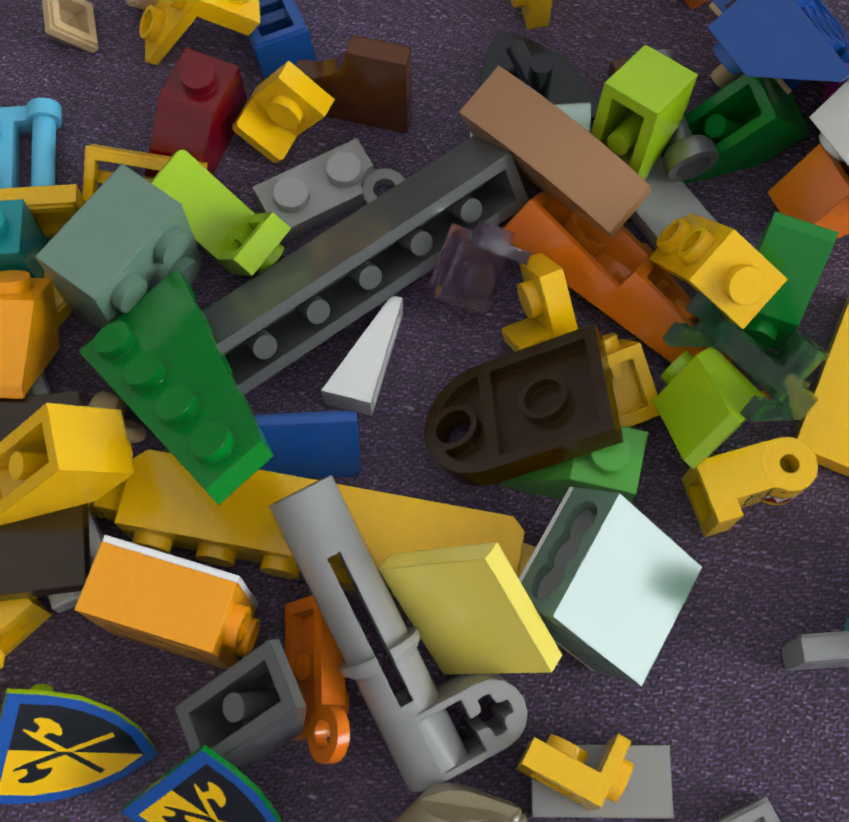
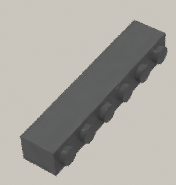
M472 136L204 309L202 312L213 330L212 335L219 349L225 355L233 371L232 376L243 395L519 212L529 199L511 152Z

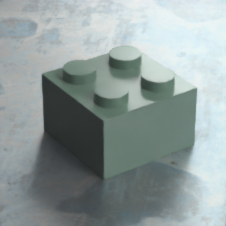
M121 164L35 256L71 311L98 331L105 325L114 322L123 313H128L144 295L176 268L180 270L189 284L192 285L203 263L182 204L124 164Z

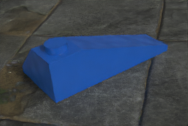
M737 0L707 27L718 40L712 46L714 54L724 67L735 76L742 71L749 77L846 82L849 79L848 33L822 0Z

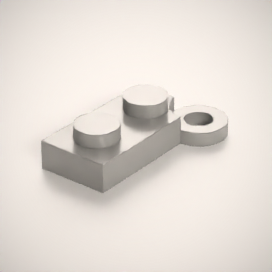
M356 138L252 188L262 212H274L291 228L281 240L280 244H283L362 205H367L378 198L374 194L378 186L390 185L395 187L406 179L399 172L392 169L382 168L374 171L373 163Z

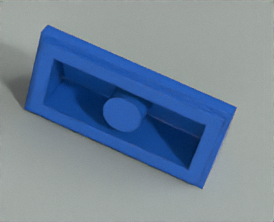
M347 410L254 415L274 455L260 470L308 479L325 478L330 475L333 478L355 477L360 474V431L357 412Z

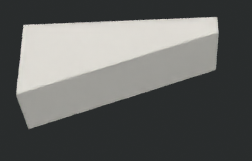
M393 295L387 300L321 390L324 404L353 410L354 412L369 416L373 415L403 316L402 297Z

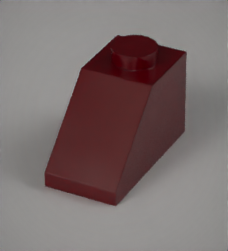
M185 47L159 93L149 153L172 157L175 152L186 150L197 161L208 163L207 170L213 175L235 134L232 126L247 103L239 66ZM146 168L145 175L146 177L154 178L159 170Z

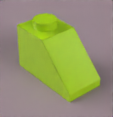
M645 44L604 83L591 134L645 180L682 121L698 74Z
M711 346L698 353L695 357L687 350L683 352L660 376L667 386L653 402L682 459L694 470L723 444L768 398Z

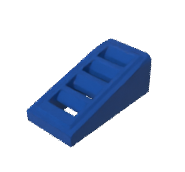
M259 0L260 24L246 37L264 79L268 78L288 60L295 66L298 60L316 61L309 30L295 1Z

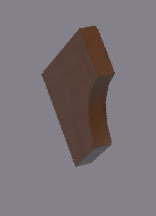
M351 35L347 50L337 58L325 61H297L296 67L335 99L326 114L327 117L408 134L412 120L411 48L409 46Z

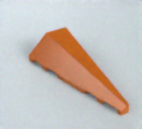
M542 191L530 199L498 233L528 257L541 252L562 267L567 286L669 362L673 363L686 350L695 357L698 353L711 346L731 364L737 357L727 343L716 347L695 323L702 314L700 309L672 274L659 268L650 260L653 251L647 243H641L624 225L611 238ZM765 390L760 392L768 399L747 419L748 421L769 405L771 398Z

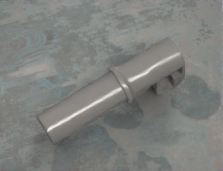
M332 475L316 481L268 506L344 658V662L339 666V671L343 677L355 681L409 791L421 792L432 784L444 783L508 748L520 738L527 721L528 711L525 700L517 688L498 674H460L436 687L417 649L420 633L417 627L407 628ZM337 553L404 687V690L396 694L393 693L327 558ZM488 695L495 701L491 705L493 717L483 722L477 716L481 712L478 700ZM456 702L466 713L467 717L465 720L473 737L462 742L446 710L447 707Z

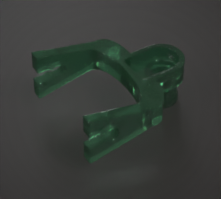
M699 291L686 307L690 313L700 319L699 322L690 327L687 323L675 321L662 337L669 346L715 348L729 356L761 384L774 398L769 400L766 396L759 397L754 395L740 412L749 422L801 421L818 401V398L808 388L812 384L808 377L822 361L827 359L829 354L821 347L816 348L818 344L798 330L793 332L791 339L777 354L763 348L743 330L729 322L710 299Z

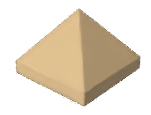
M42 0L45 33L48 38L93 54L98 50L92 3L86 0Z

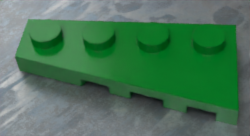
M176 268L144 295L128 313H123L114 322L100 329L95 338L80 349L79 352L219 505L274 455L245 396L239 390L232 376L233 371L212 335L213 330L195 300L196 296L191 285L180 270Z

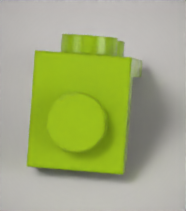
M186 150L175 152L151 180L150 183L182 204L196 244L232 275L253 276L256 271L260 274L274 265L282 255L284 246L280 242L291 228L274 212L255 214Z

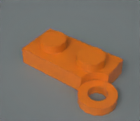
M311 595L285 604V655L306 704L304 731L291 741H308L311 756L317 763L336 764L345 756L350 740V727L347 718L350 704L349 693L345 686V677L339 671V666L344 662V658Z

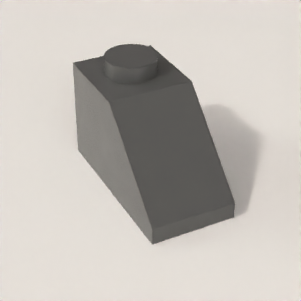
M269 639L174 707L191 754L205 744L235 767L258 763L304 731L306 704L279 639Z

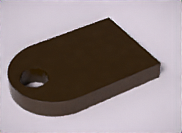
M588 325L486 362L455 377L438 394L426 418L424 437L431 457L454 480L472 486H486L624 442L604 339L596 325ZM464 423H470L469 430L464 437L456 442L447 443L450 433L456 427Z

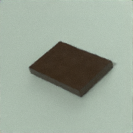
M77 390L25 396L23 399H0V442L44 404L55 403L85 406L83 396ZM88 503L0 526V601L82 591L90 572Z

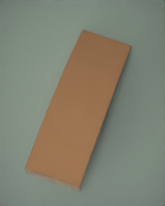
M499 65L459 111L473 136L511 152L515 165L524 178L611 238L614 237L652 192L651 186L589 131Z

